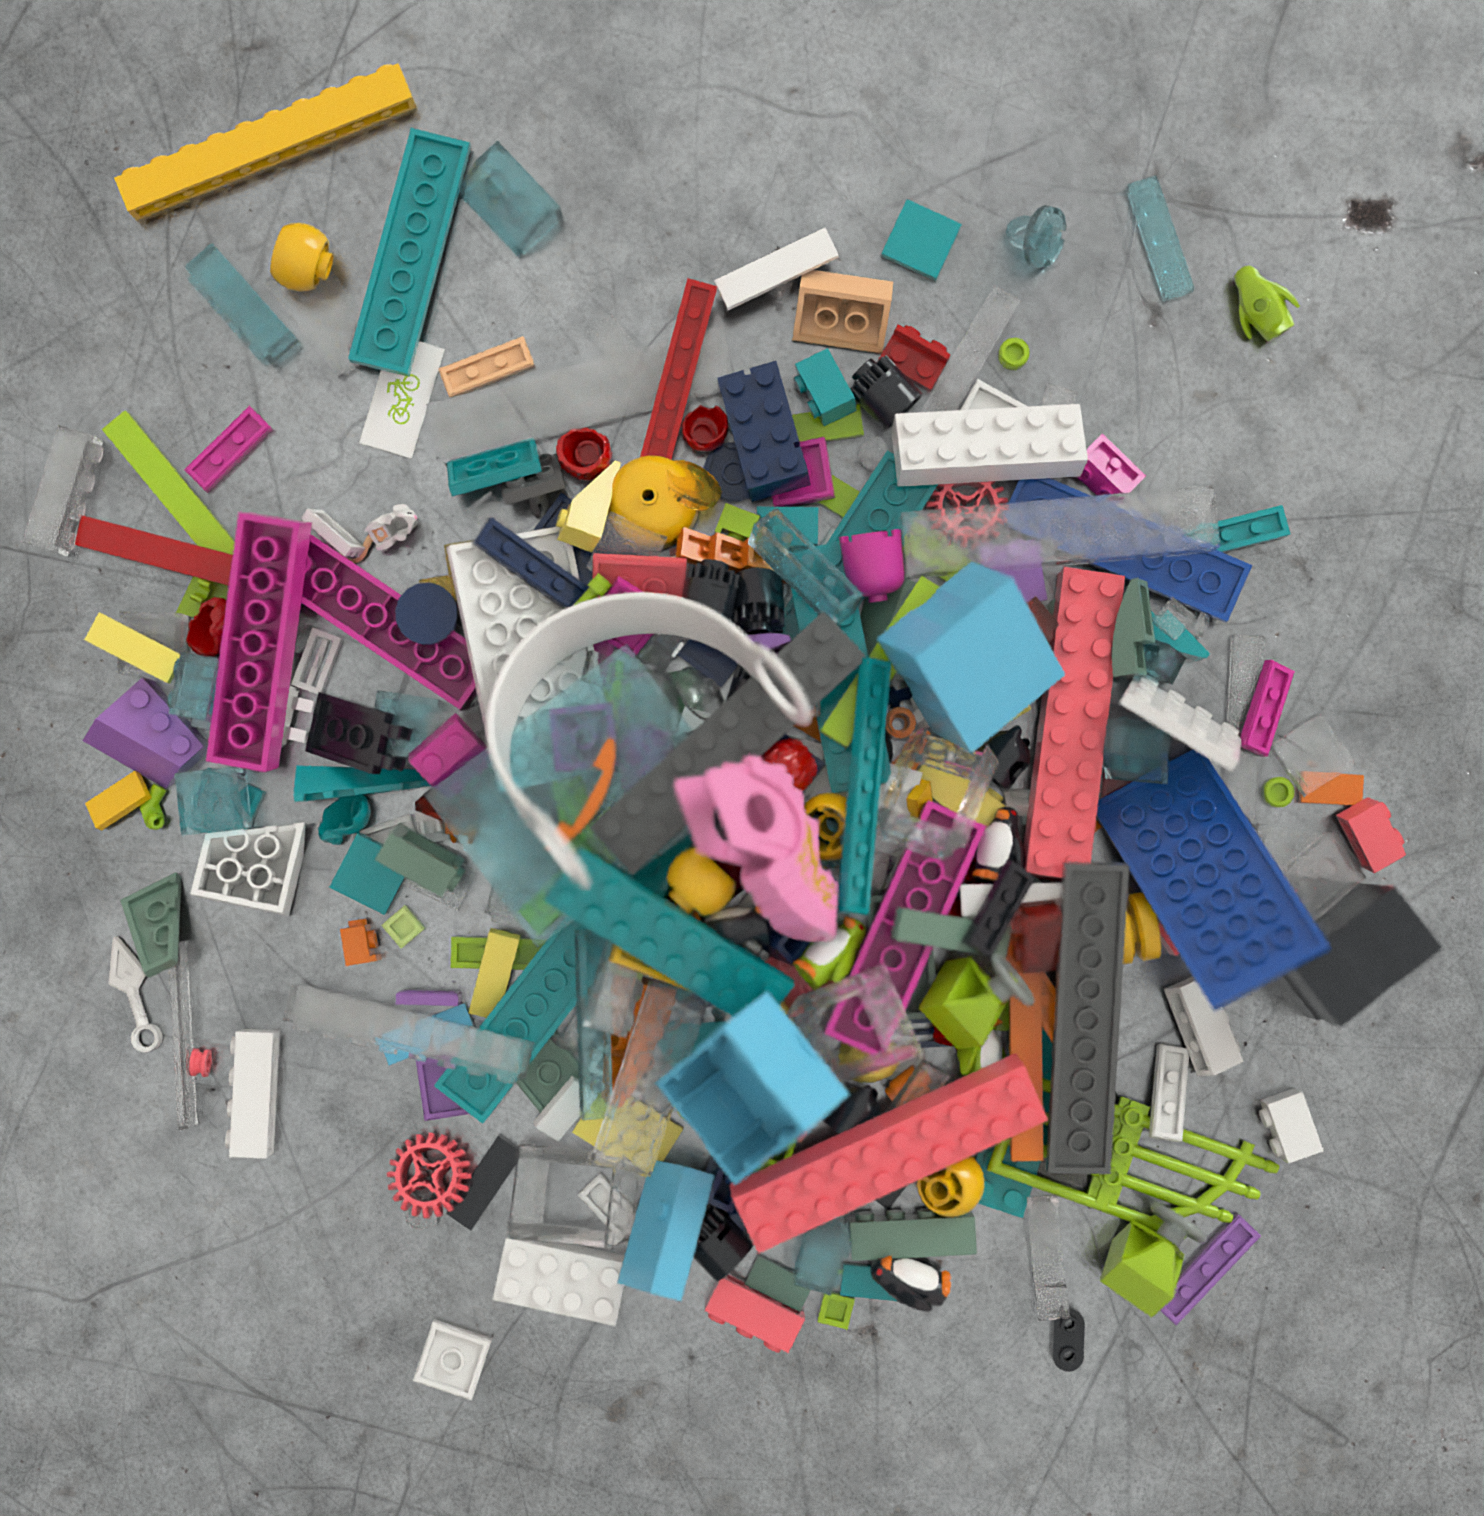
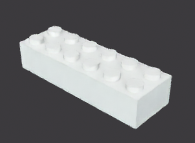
M1080 404L895 414L891 430L898 487L1081 476L1088 461Z

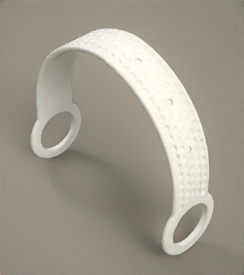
M639 592L603 596L568 607L542 621L522 639L505 661L493 685L486 713V737L493 765L521 818L544 844L564 872L575 884L584 890L590 887V880L581 863L549 820L538 809L533 807L516 788L510 768L511 738L522 706L538 682L561 660L593 644L622 636L668 634L686 637L718 649L735 660L760 683L774 704L793 722L802 726H806L811 722V710L808 702L784 665L769 650L759 644H754L729 620L696 602L666 594ZM761 661L767 664L784 683L795 702L796 708L789 704L772 684Z

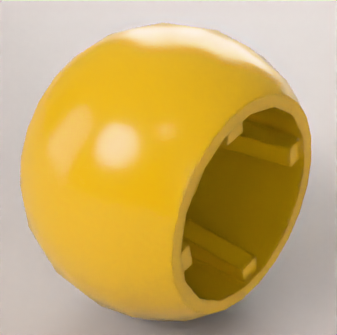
M290 223L283 226L272 253L270 264L272 277L289 290L304 292L315 289L320 279L327 280L332 268L334 254L329 253V240L318 228L310 224Z
M831 792L820 793L804 803V812L807 817L813 819L817 809L818 812H824L817 820L818 835L824 840L830 841V843L827 845L818 839L819 860L833 861L842 859L843 843L841 845L840 836L844 835L847 797L841 794ZM828 817H833L838 821V832H832L828 829Z
M697 847L683 851L674 859L669 867L666 879L674 888L669 894L670 897L688 914L696 909L703 916H709L722 910L732 899L736 885L710 857L697 854Z
M972 1155L945 1167V1170L941 1169L917 1180L918 1194L925 1206L932 1212L946 1217H958L969 1213L979 1203L984 1192V1174L980 1164Z

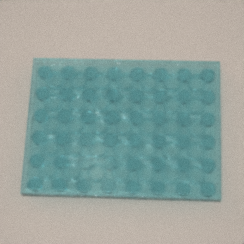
M625 644L514 727L510 745L512 779L521 794L549 820L555 829H557L561 821L573 826L604 772L595 767L593 763L608 737L615 740L617 748L616 766L608 794L590 824L573 841L568 843V846L574 854L580 847L631 878L691 833L689 825L687 824L634 874L625 867L589 827L693 731L628 644ZM488 747L424 795L537 947L574 921L571 917L544 902L546 894L561 875L563 869L549 851L545 850L544 844L519 815L497 774ZM715 807L713 815H715L718 812L717 807Z

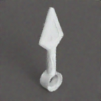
M116 936L112 939L108 984L126 993L128 1001H130L129 1004L131 1005L130 1007L132 1008V1014L137 1026L131 1034L133 1047L140 1052L154 1051L161 1045L163 1035L159 1027L149 1024L143 1002H141V996L139 995V988L146 975L143 973L140 961L120 937ZM144 1029H148L154 1034V1042L149 1047L143 1046L139 1041L140 1033Z

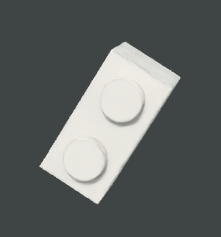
M1293 1088L1260 1100L1262 1109L1259 1110V1115L1263 1125L1266 1128H1270L1273 1139H1270L1269 1142L1276 1157L1280 1156V1159L1289 1164L1324 1151L1302 1091Z

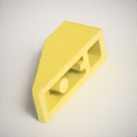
M614 461L572 500L567 510L561 509L556 521V526L560 527L557 540L589 552L594 550L602 537L612 498L613 479L620 468L621 462Z

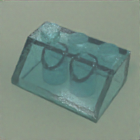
M498 140L474 162L460 185L458 195L519 259L563 219L561 207Z

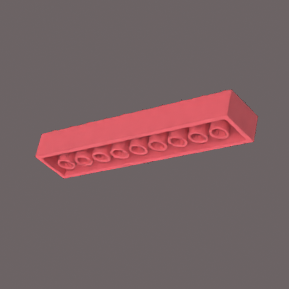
M1063 567L1057 575L1049 645L1065 676L1042 694L1023 844L1025 854L1024 869L1035 876V878L1062 882L1063 861L1091 862L1113 682V634L1117 614L1123 599L1125 576L1070 567Z
M1014 1053L747 1176L736 1185L731 1183L729 1184L730 1191L757 1252L760 1253L1048 1121L1024 1064L1017 1054Z

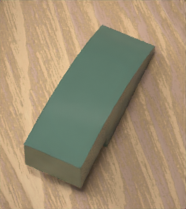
M1139 578L1131 579L1116 618L1112 645L1113 677L1120 679L1147 675L1143 645L1155 643L1148 583Z

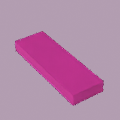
M248 406L184 470L208 493L273 429L252 407Z
M1273 660L1264 661L1240 736L1242 748L1260 757H1268L1295 671Z

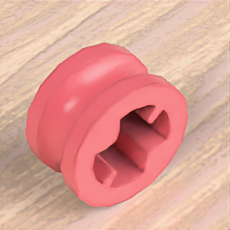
M194 1048L189 1062L190 1075L197 1076L198 1073H201L202 1077H208L212 1066V1052L210 1049L200 1052L199 1048Z

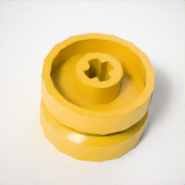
M1142 892L1129 894L1127 897L1123 965L1131 964L1135 953L1142 961L1157 959L1161 955V939L1157 917Z

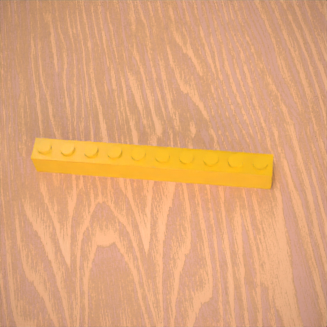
M387 64L379 67L375 73L368 76H356L350 79L348 84L338 88H326L320 92V95L311 99H299L293 102L291 107L281 111H269L264 114L263 118L256 121L239 123L234 130L226 133L212 134L206 141L196 145L188 144L182 146L178 152L169 156H157L147 165L127 168L122 172V175L114 177L127 211L136 220H139L417 107L399 64Z

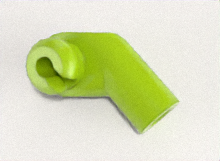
M153 783L149 790L152 798L140 805V812L145 825L149 829L159 830L165 823L160 802L167 790Z

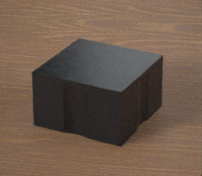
M1355 883L1312 917L1329 943L1331 950L1276 980L1305 1017L1325 1020L1327 1024L1341 1028L1391 987L1442 950L1443 947L1395 886Z

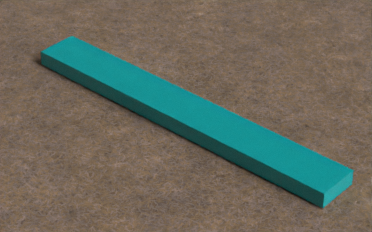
M862 657L861 664L859 665L837 912L869 915L891 662L870 657Z

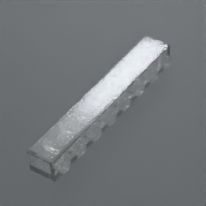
M304 984L291 985L283 1021L293 1023L292 1029L310 1032L311 1028L321 1030V1036L339 1040L341 1035L351 1038L350 1043L354 1045L368 1047L369 1043L380 1045L379 1051L397 1054L398 1050L408 1052V1058L426 1062L427 1057L438 1060L437 1065L444 1068L456 1069V1065L468 1067L467 1073L482 1077H485L486 1072L497 1075V1081L508 1084H515L516 1080L526 1079L535 1043Z

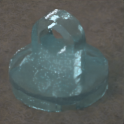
M1044 205L1039 207L1032 216L1022 215L1011 220L1007 225L1006 234L1013 246L1023 249L1024 258L1030 266L1038 268L1048 267L1058 258L1064 245V239H1061L1062 231H1066L1065 215L1060 208ZM1026 228L1025 233L1016 235L1019 230Z

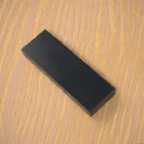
M1007 860L964 936L962 943L982 957L991 959L1033 883L1035 876L1014 861Z
M498 1135L472 1173V1178L466 1182L465 1185L469 1187V1191H460L459 1195L463 1198L462 1203L454 1201L452 1203L454 1210L452 1212L447 1211L446 1214L469 1230H472L524 1151L501 1135Z

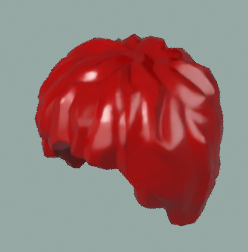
M573 428L559 437L557 441L556 454L558 462L561 464V468L573 478H577L580 481H590L597 478L611 465L613 452L611 451L610 442L607 436H603V434L598 433L594 429L582 428L580 430Z
M213 597L200 605L199 613L194 617V620L189 622L190 630L185 642L193 652L202 658H210L220 654L227 600L224 598Z
M796 738L777 741L760 756L764 763L785 766L786 773L793 776V787L802 792L813 782L817 773L815 759L812 758L811 753L808 752V748L802 744V741Z

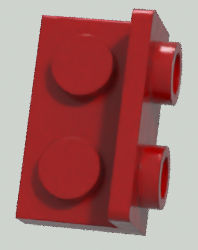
M898 324L879 359L887 355L912 383L931 392L951 354L946 352L947 348L940 342L935 340L929 342L920 337L921 333L917 329L909 325L903 327Z

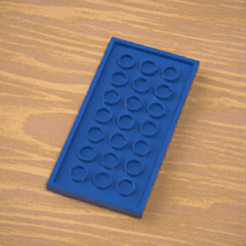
M1192 749L1098 800L1097 818L1124 863L1129 865L1130 873L1214 1012L1331 950L1329 943L1216 769L1204 754Z

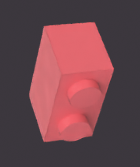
M1367 797L1336 815L1362 868L1376 873L1406 856L1402 847L1404 839L1400 832L1392 827L1389 821L1391 813L1383 802Z

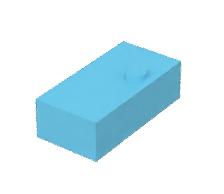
M651 1159L618 1284L682 1301L714 1175L686 1166Z

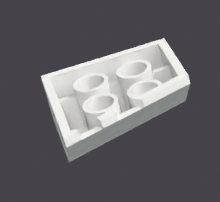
M306 823L206 833L190 894L198 898L289 916L304 857Z

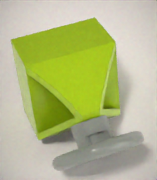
M994 953L991 956V963L999 977L995 976L993 979L987 975L972 957L945 961L919 1006L920 1011L956 1049L983 1047L1006 1003L1013 995L1026 1006H1032L1035 1002L1032 992L1019 973L998 953Z
M1152 1203L1150 1207L1151 1211L1164 1221V1224L1161 1225L1156 1233L1139 1222L1132 1220L1112 1239L1100 1282L1150 1317H1153L1174 1298L1184 1259V1254L1180 1251L1179 1246L1184 1238L1187 1236L1199 1243H1205L1207 1240L1205 1233L1198 1227L1159 1203Z

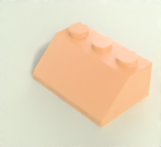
M812 270L802 275L792 340L882 353L892 301L893 282Z

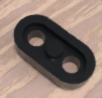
M1071 1306L1059 1308L1052 1318L1051 1357L1059 1369L1067 1372L1078 1369L1084 1359L1085 1321L1081 1313ZM1073 1320L1075 1322L1072 1329H1065L1064 1324L1066 1321ZM1066 1352H1073L1074 1355L1071 1360L1066 1361L1063 1359Z

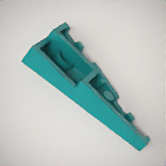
M296 765L293 795L294 802H307L361 794L370 795L431 787L432 785L416 769L398 771L381 768V773L378 775L352 767Z

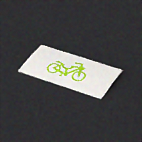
M419 341L409 377L381 370L359 441L360 444L412 459L445 349Z

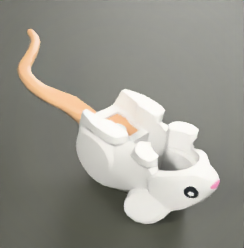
M406 504L395 505L393 512L378 516L367 525L364 531L369 534L363 543L365 550L360 557L353 559L345 558L353 563L362 561L373 541L376 544L377 550H385L391 547L397 540L404 541L407 538L406 535L410 534L418 523L417 514L409 509Z

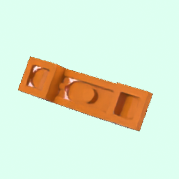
M610 737L606 740L593 763L595 767L604 772L573 826L561 821L556 829L567 844L573 841L590 824L608 794L614 776L617 755L616 741Z

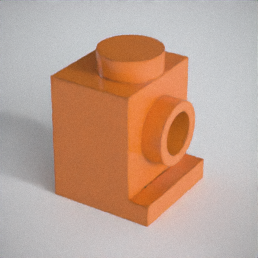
M366 918L348 921L349 927L340 929L346 966L382 959L381 953L375 954L374 948H378L377 934L375 930H371Z

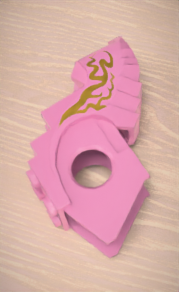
M745 756L740 763L726 762L721 764V768L707 770L706 776L675 780L674 789L697 846V854L745 866L742 867L741 881L747 893L752 892L755 905L760 906L763 918H769L774 930L777 929L779 933L784 934L786 937L803 941H832L836 936L839 884L834 880L830 870H822L818 857V821L806 816L803 805V792L793 787V776L786 773V767L779 764L769 765L762 762L760 757ZM715 807L718 809L729 838V843L721 839L714 827L713 814Z

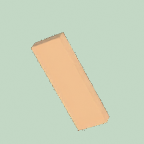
M522 336L438 370L449 398L453 399L533 368L535 365L526 341Z

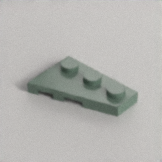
M177 872L120 900L143 973L148 978L178 964L181 877Z

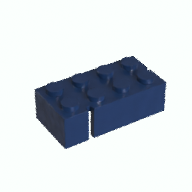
M777 361L750 368L751 374L745 375L744 370L717 377L751 502L811 485Z

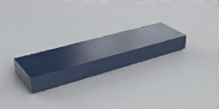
M493 517L488 518L472 542L474 546L563 609L573 606L589 588Z

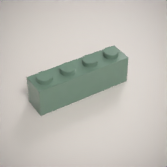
M922 1208L917 1210V1214H905L904 1210L886 1211V1215L874 1216V1212L861 1211L856 1212L855 1217H848L852 1261L876 1260L887 1256L897 1259L977 1254L975 1216L972 1211L958 1217H946L932 1212L929 1208Z

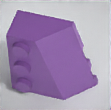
M143 677L94 720L82 740L166 789L207 754L208 741L194 726H191V722L153 680Z

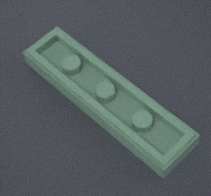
M897 907L892 939L977 953L962 943L973 919ZM1008 926L994 952L1002 955L1004 958H1006L1012 930L1010 926Z

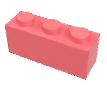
M730 1274L715 1282L705 1303V1311L709 1313L708 1317L711 1320L722 1325L726 1321L736 1326L735 1330L742 1336L750 1339L755 1336L764 1341V1346L777 1353H780L781 1350L789 1353L805 1321L803 1311L799 1312L745 1285L744 1281Z

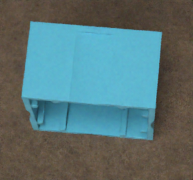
M972 561L939 587L928 601L907 613L877 638L896 672L908 684L913 700L932 732L970 753L974 752L1065 676L1062 667L1013 578Z
M768 991L724 1024L698 1046L697 1050L678 1063L655 1083L680 1116L696 1131L706 1149L735 1185L757 1170L775 1153L781 1152L805 1134L849 1095Z

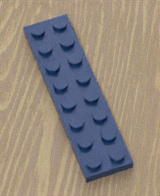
M1051 478L1019 480L1006 507L1008 513L1002 516V520L1005 522L1004 528L1032 540L1037 539V542L1108 573L1123 575L1125 580L1129 582L1135 578L1147 581L1148 590L1224 623L1228 622L1252 568L1251 564Z

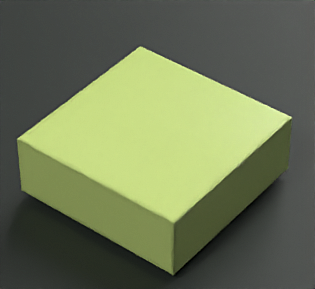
M404 905L381 925L401 949L426 929L407 905Z

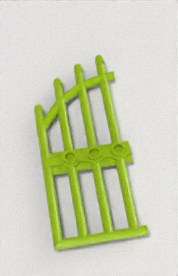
M1042 1078L1043 1091L1050 1093L1051 1080ZM1121 1096L1118 1105L1115 1104L1111 1173L1090 1174L1093 1176L1087 1193L1002 1163L1008 1145H1010V1138L995 1145L987 1171L1129 1222L1135 1220L1151 1230L1158 1231L1161 1225L1164 1224V1221L1158 1216H1149L1117 1204L1123 1186L1177 1205L1178 1207L1171 1210L1184 1218L1199 1213L1213 1219L1217 1218L1221 1222L1231 1223L1233 1214L1227 1210L1218 1209V1207L1211 1205V1203L1226 1191L1258 1200L1261 1192L1255 1187L1246 1186L1244 1183L1236 1181L1237 1177L1245 1165L1275 1174L1279 1170V1165L1274 1161L1264 1160L1263 1157L1252 1154L1255 1144L1243 1141L1240 1149L1186 1129H1183L1182 1142L1233 1160L1224 1176L1141 1147L1137 1144L1143 1127L1150 1128V1116H1148L1150 1106ZM1045 1112L1049 1121V1113ZM1048 1121L1043 1122V1124L1048 1126ZM1043 1144V1158H1046L1047 1145ZM1135 1157L1213 1186L1197 1199L1127 1175L1131 1161Z

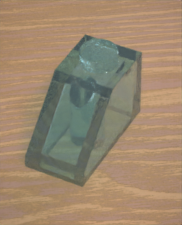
M1156 639L1155 643L1144 644L1147 675L1161 682L1173 685L1186 657L1170 644Z

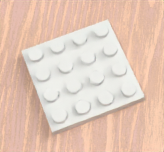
M1149 675L1132 678L1120 704L1232 772L1239 761L1242 740L1238 736L1239 731L1235 727L1225 722L1222 725L1211 719L1213 716L1211 713L1199 706L1193 709L1184 703L1186 699L1173 690H1169L1167 693L1157 687L1159 682Z

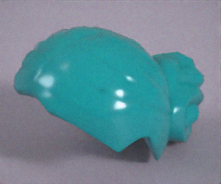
M363 794L339 797L337 801L325 808L318 828L319 838L325 843L339 845L347 835L361 831L367 825L371 815L370 804Z

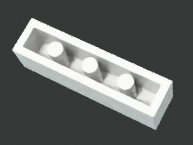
M241 1029L236 1031L235 1036L231 1038L230 1053L234 1055V1067L230 1068L228 1081L229 1086H233L232 1098H229L227 1104V1116L231 1117V1129L227 1130L225 1146L230 1148L229 1157L267 1159L274 1154L280 1030Z

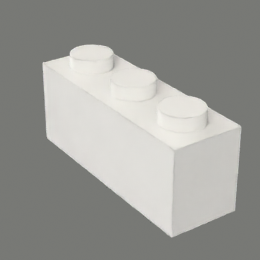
M1193 976L1164 989L1197 1076H1215L1244 1062L1240 1054V1045L1233 1036L1226 1011L1223 1007L1215 1012L1212 1010Z

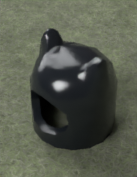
M1015 725L1009 731H997L969 759V762L982 775L1005 792L1009 791L1019 775L1028 768L1031 761L1028 748L1030 741L1028 738H1020L1022 729L1019 725Z
M867 1084L862 1088L855 1086L846 1087L845 1089L849 1095L821 1120L840 1134L881 1115V1108L876 1100L878 1092L872 1089L871 1085Z

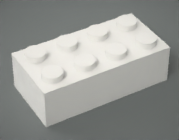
M510 1231L505 1240L493 1300L616 1326L624 1285L617 1282L625 1255Z

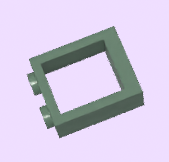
M401 823L390 832L375 861L440 897H443L447 890L453 892L465 872L461 868L465 859Z

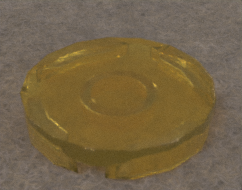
M674 460L673 462L683 468L686 476L678 477L667 469L666 484L668 491L671 488L675 493L674 498L691 509L703 511L709 507L714 508L722 494L720 484L714 476L695 463L685 460Z

